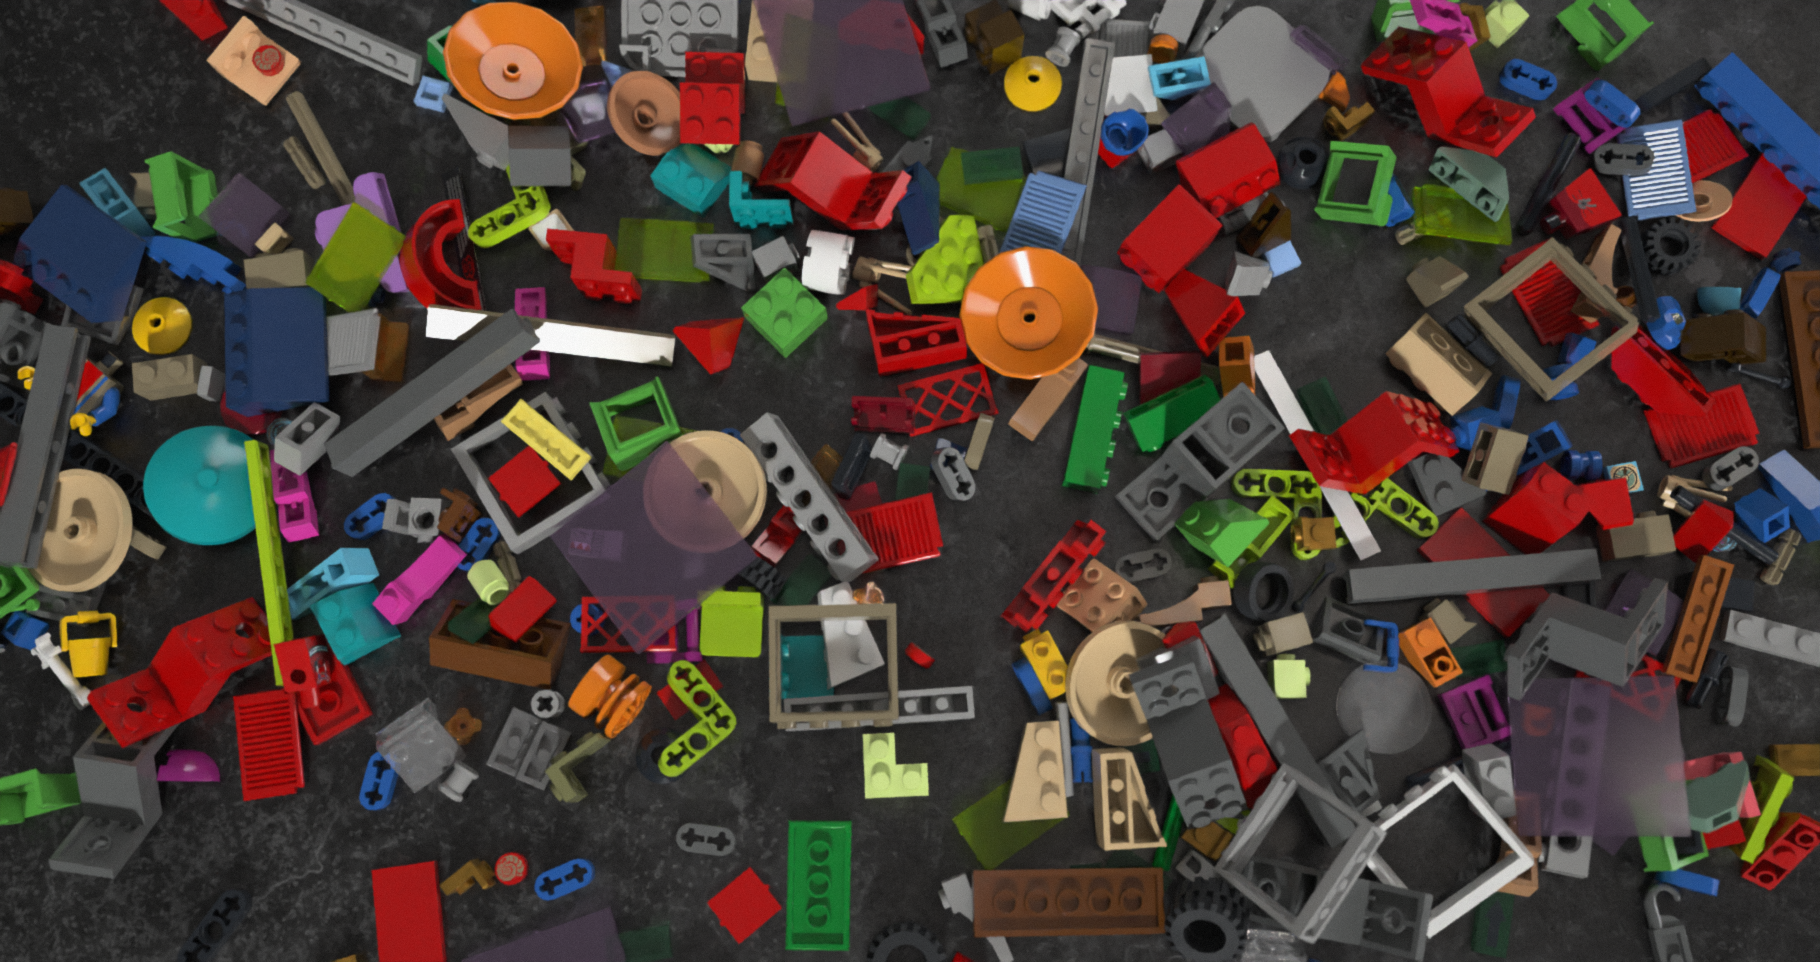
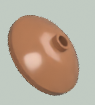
M648 71L629 72L613 84L607 99L608 116L614 130L627 145L647 155L662 156L682 144L680 143V92L665 78Z

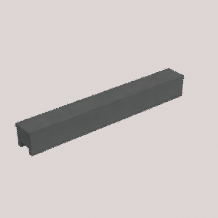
M510 309L326 442L324 445L331 460L332 469L353 477L539 344L541 340L537 337L528 318H520L516 310Z
M46 323L17 442V453L5 502L0 513V565L7 568L12 566L37 569L71 426L70 418L74 413L91 341L90 336L79 334V329L76 327L56 326Z
M1596 549L1349 569L1343 573V580H1346L1347 604L1588 584L1601 580Z
M1226 614L1216 616L1213 621L1199 628L1219 675L1248 711L1277 770L1280 769L1283 763H1286L1337 797ZM1299 784L1293 793V797L1322 845L1326 846L1328 844L1330 848H1333L1351 837L1356 829L1353 822Z

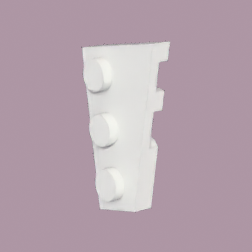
M846 581L824 589L817 594L819 605L858 604L849 583ZM865 620L820 621L821 630L824 633V659L827 662L828 689L882 667L885 664Z

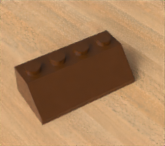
M452 599L429 637L430 665L551 690L561 670L571 623L541 617L516 642L494 631L488 621L469 635L462 630L478 617L474 613L494 609L495 607Z

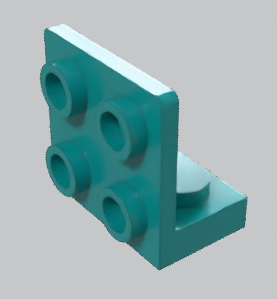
M730 171L729 206L735 225H740L744 229L757 228V225H769V227L774 229H783L787 225H793L790 200H753L749 181H744L742 171Z
M781 634L782 699L834 696V687L830 689L827 687L828 670L827 662L824 659V636H783Z

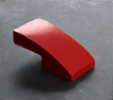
M784 505L771 519L767 529L750 548L752 553L774 568L803 533V530L793 520L795 514L789 506L786 507Z

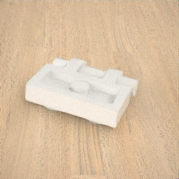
M1126 0L1051 1V9L1069 26L1077 20L1083 23L1076 29L1081 38H1084L1089 33L1094 34L1100 29V25L1108 18L1113 19L1120 13V9L1126 5ZM1099 5L1102 9L1098 11L1095 15L1089 12L1095 6Z

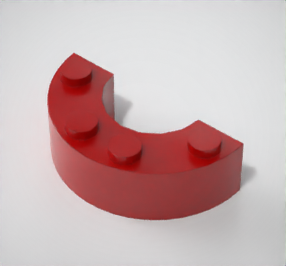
M460 199L445 200L428 208L408 230L401 244L400 267L403 278L415 298L427 309L429 304L482 310L476 282L464 280L454 274L446 265L442 255V242L453 240L465 227Z

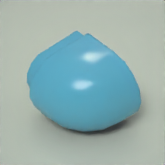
M1697 288L1698 304L1706 314H1711L1712 316L1724 315V311L1739 310L1741 288Z

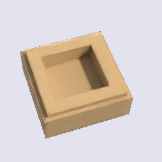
M274 222L255 245L264 253L280 254L293 240V237Z

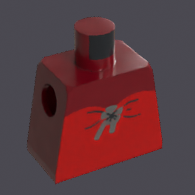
M1590 168L1548 202L1545 209L1549 215L1540 220V226L1548 235L1560 230L1564 238L1569 240L1607 227L1622 214Z

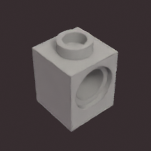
M1170 126L1149 135L1138 149V152L1151 175L1175 165L1176 160L1184 157L1187 146L1182 134H1177L1174 126Z
M784 236L751 251L766 284L784 267L791 274L798 271L796 260H799L800 256L794 244L788 245Z
M411 498L408 534L418 538V543L432 544L439 535L445 534L436 527L439 524L440 514L446 507H450V503L443 499ZM433 515V525L425 529L423 526L425 518Z

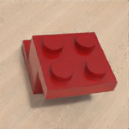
M685 52V82H680V143L740 145L741 114L745 113V53Z
M547 228L546 242L560 261L572 264L570 278L586 299L601 301L603 297L614 298V301L623 304H630L632 300L641 301L642 289L633 273L616 271L618 253L607 234Z

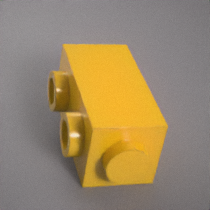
M1037 629L1023 636L1024 643L1019 648L1023 656L1031 664L1049 700L1065 693L1068 666L1049 631L1047 630L1041 634L1040 630Z

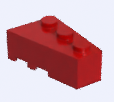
M159 0L201 40L228 28L214 0Z
M866 310L867 324L879 377L967 359V345L960 318L922 315V317L903 315L900 312L887 314L876 313L875 310Z

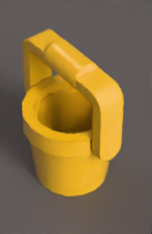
M98 610L78 611L75 616L61 618V651L69 650L73 677L107 675L109 647H117L116 617L112 613L99 614ZM109 619L110 637L67 640V622L84 624L98 623L99 620Z

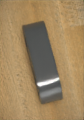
M1610 143L1604 144L1596 150L1593 164L1600 173L1638 176L1644 175L1652 169L1655 155L1653 150L1645 145ZM1605 154H1611V164L1604 163L1605 160L1603 158ZM1637 155L1643 156L1645 161L1642 165H1636L1635 159Z
M1744 446L1739 447L1707 466L1703 470V481L1709 489L1721 491L1755 471L1759 465V457L1753 449ZM1743 458L1746 463L1737 468L1734 463ZM1724 470L1727 475L1720 480L1717 479L1716 474Z
M951 447L937 449L931 457V465L946 495L952 500L966 501L970 499L975 492V482L958 450ZM945 456H950V460L947 462L948 466H943V462L946 460ZM958 482H963L964 486L961 487L962 492L956 491V489L959 487Z
M1151 549L1119 558L1113 567V571L1129 583H1136L1165 575L1171 568L1172 559L1169 553L1163 549ZM1153 555H1157L1158 559H1164L1165 564L1161 566V571H1157L1155 566L1146 568L1144 563L1151 562L1154 559ZM1124 562H1128L1129 566H1140L1139 570L1131 573V578H1128L1126 573H1120Z
M1726 666L1720 675L1715 718L1720 724L1737 727L1743 720L1749 675L1746 669Z
M687 823L678 830L676 842L682 850L687 852L725 856L735 849L737 837L734 831L724 826ZM690 828H693L694 834L704 836V842L695 841L692 846H689L688 840L683 839V834L688 833ZM721 832L726 833V839H730V845H726L723 850H719V844L709 842V837H720Z

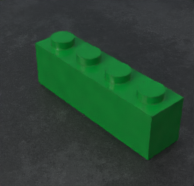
M1089 365L1085 375L1062 486L1096 494L1101 486L1106 487L1110 469L1105 468L1107 457L1112 458L1116 440L1111 439L1113 428H1119L1122 411H1117L1118 402L1125 399L1128 383L1123 382L1125 372Z

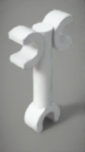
M45 633L35 639L36 647L31 649V654L33 656L37 655L40 658L43 669L50 666L71 693L74 704L81 711L91 705L86 699L90 690L82 687L78 680L73 677L71 671L57 655L61 652L60 646L55 647L50 640V633Z

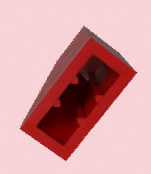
M1185 269L1165 289L1172 307L1205 357L1212 353L1245 314L1238 296L1228 295L1225 289Z

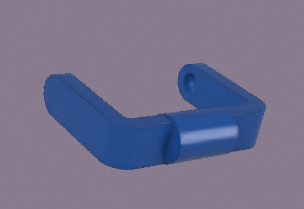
M1364 620V626L1387 628L1388 638L1387 667L1363 665V670L1383 673L1397 671L1399 658L1398 626L1393 622Z

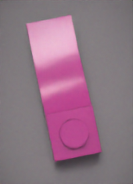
M1410 0L1418 25L1434 31L1435 35L1465 41L1468 48L1478 41L1469 17L1462 15L1457 3L1446 0Z
M545 287L515 289V310L517 315L547 319V294ZM530 349L516 359V370L521 381L550 379L549 351Z
M275 449L270 450L273 498L278 505L280 531L288 543L319 536L317 511L312 499L307 470L299 476L274 462Z
M439 535L405 572L386 586L372 604L392 625L406 622L425 599H429L434 595L466 554L448 535Z

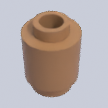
M742 141L735 150L731 171H742L744 181H749L751 187L752 184L759 182L764 160L763 147L756 142Z

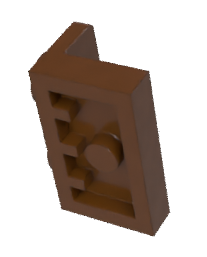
M442 487L439 493L451 501L452 505L442 511L436 528L453 540L461 543L472 525L481 519L483 514L476 509L478 503L470 499L462 491L454 488L450 492Z

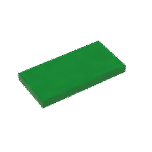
M789 820L786 950L849 951L852 821Z

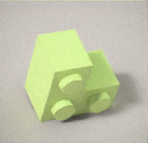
M895 733L863 734L865 798L929 795L927 763L896 765Z

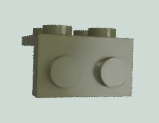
M590 732L576 742L578 745L576 749L569 753L563 751L549 761L552 766L547 768L545 772L552 781L549 787L559 801L564 799L565 802H579L588 795L572 771V768L609 743L611 738L602 733L593 734V732Z

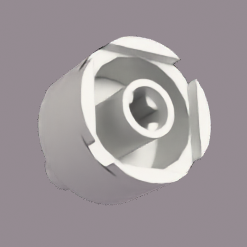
M811 230L806 246L812 248H809L807 256H804L802 285L808 290L844 295L847 280L850 281L852 263H848L849 255L853 253L854 237Z

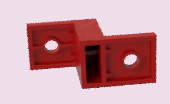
M1398 27L1360 65L1363 73L1366 75L1408 86L1427 137L1497 158L1536 118L1534 109L1531 107L1485 96L1467 42Z
M818 131L782 137L760 173L759 182L755 183L753 187L762 193L788 191L840 230L883 229L893 217L892 211L897 202L905 196L908 189L907 184L911 176L903 170L873 173Z
M1385 391L1331 435L1299 428L1289 435L1319 486L1359 494L1368 493L1421 452L1451 458L1460 451L1455 444L1456 436L1447 426L1442 424L1439 419L1441 414L1434 404Z
M251 597L173 627L147 669L90 691L86 699L122 748L206 711L232 672L272 655L267 616L254 598ZM235 630L245 631L249 638L238 636ZM136 703L141 706L143 712L131 711L127 704Z

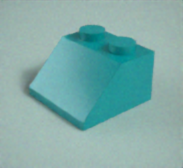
M682 143L665 154L650 176L656 189L704 218L730 182L732 167L695 144Z
M374 583L340 590L310 605L334 654L344 666L402 636L396 624L392 625L372 604L380 595Z

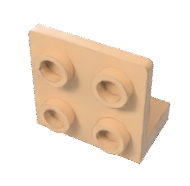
M245 16L240 19L207 59L224 78L263 105H267L301 64L297 57L266 37ZM272 45L283 54L285 65L279 74L265 76L254 67L252 57L259 47Z
M1092 559L1074 584H1070L1063 592L1065 595L1059 601L1057 607L1092 633L1096 629L1112 622L1134 621L1148 604L1137 587L1098 560Z

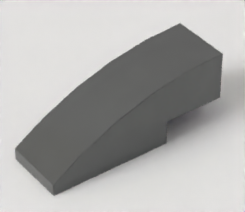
M914 0L940 67L967 59L966 42L956 23V16L949 0Z

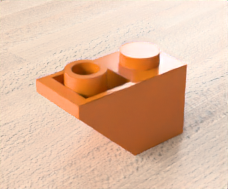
M1250 336L1224 338L1219 343V367L1223 398L1241 382L1255 395L1254 347Z
M1431 617L1420 620L1398 632L1399 646L1407 660L1434 688L1463 673Z

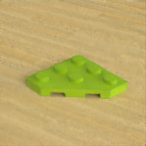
M949 215L943 219L939 225V243L935 244L931 249L922 251L917 262L906 274L911 304L962 303L964 289L977 269L984 264L974 215Z

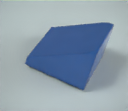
M1567 333L1557 362L1574 365L1595 349L1597 341L1575 333Z
M20 610L12 614L1 634L14 645L31 650L36 647L35 639L44 635L50 625L39 617L26 613V610Z

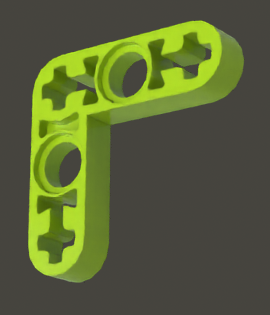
M508 165L506 171L510 180V167ZM512 186L516 199L475 220L468 230L470 239L481 248H489L543 220L550 211V203L544 186H530L527 189H521V186ZM531 198L537 201L535 209L533 202L530 200ZM515 214V219L511 224H503L507 216Z
M1242 469L1232 478L1231 488L1239 497L1269 499L1273 495L1279 500H1291V511L1296 514L1291 520V526L1295 525L1294 521L1299 518L1298 513L1301 508H1309L1314 513V518H1322V490L1309 471ZM1247 476L1249 482H1258L1260 476H1263L1261 483L1262 492H1259L1260 485H1252L1245 491L1244 486L1239 485L1238 481ZM1271 477L1282 479L1284 483L1282 492L1276 493L1270 490L1268 481ZM1290 477L1293 478L1292 484H1301L1305 479H1308V484L1313 485L1314 488L1309 490L1307 494L1304 488L1294 487L1292 493H1289L1291 488ZM1291 539L1292 553L1298 559L1310 560L1321 551L1308 550L1307 553L1305 551H1297L1296 543H1293Z
M1388 478L1378 484L1377 488L1380 492L1372 493L1368 499L1362 497L1364 494L1350 493L1352 500L1362 505L1364 509L1362 517L1365 522L1377 508L1417 539H1425L1432 536L1439 527L1438 519L1433 512ZM1393 498H1400L1405 502L1406 510L1404 513L1397 514L1392 510L1391 501ZM1413 509H1415L1416 513H1414L1412 516L1415 517L1417 520H1422L1425 518L1428 521L1426 523V526L1429 528V530L1424 529L1420 531L1418 529L1420 525L1418 521H1416L1414 518H1411L1408 521H1406L1405 517L1409 516L1412 513ZM1334 513L1332 517H1334V526L1336 529L1339 526H1341V524ZM1344 530L1341 533L1344 539L1340 537L1336 540L1337 548L1350 542Z
M679 660L671 666L667 674V682L699 722L669 745L660 755L658 760L659 769L669 777H676L682 774L728 737L736 726L734 713L697 668L686 660ZM677 670L688 673L686 677L687 682L684 679L678 681L675 678L678 673ZM696 682L698 685L694 686L688 694L685 690H687L689 684L692 686ZM697 692L706 693L709 697V705L706 707L696 705L693 700L694 694ZM715 705L718 709L715 710L714 715L711 713L709 717H706L705 714ZM716 717L719 720L723 718L727 720L725 728L715 727ZM699 734L704 737L706 741L705 748L702 750L692 748L689 743L690 736ZM684 749L687 754L678 762L679 768L676 765L669 767L667 765L668 755L673 758Z

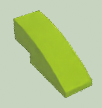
M1273 495L1256 512L1270 522L1229 567L1215 560L1208 568L1215 576H1219L1221 581L1229 580L1230 589L1235 586L1239 572L1246 565L1259 560L1296 515Z

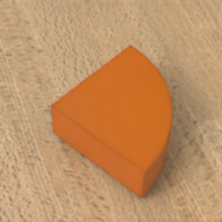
M1335 71L1319 98L1344 112L1348 106L1350 95L1345 83L1346 80L1338 71Z

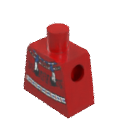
M325 634L274 644L286 693L299 691L302 708L322 705L319 687L331 683Z

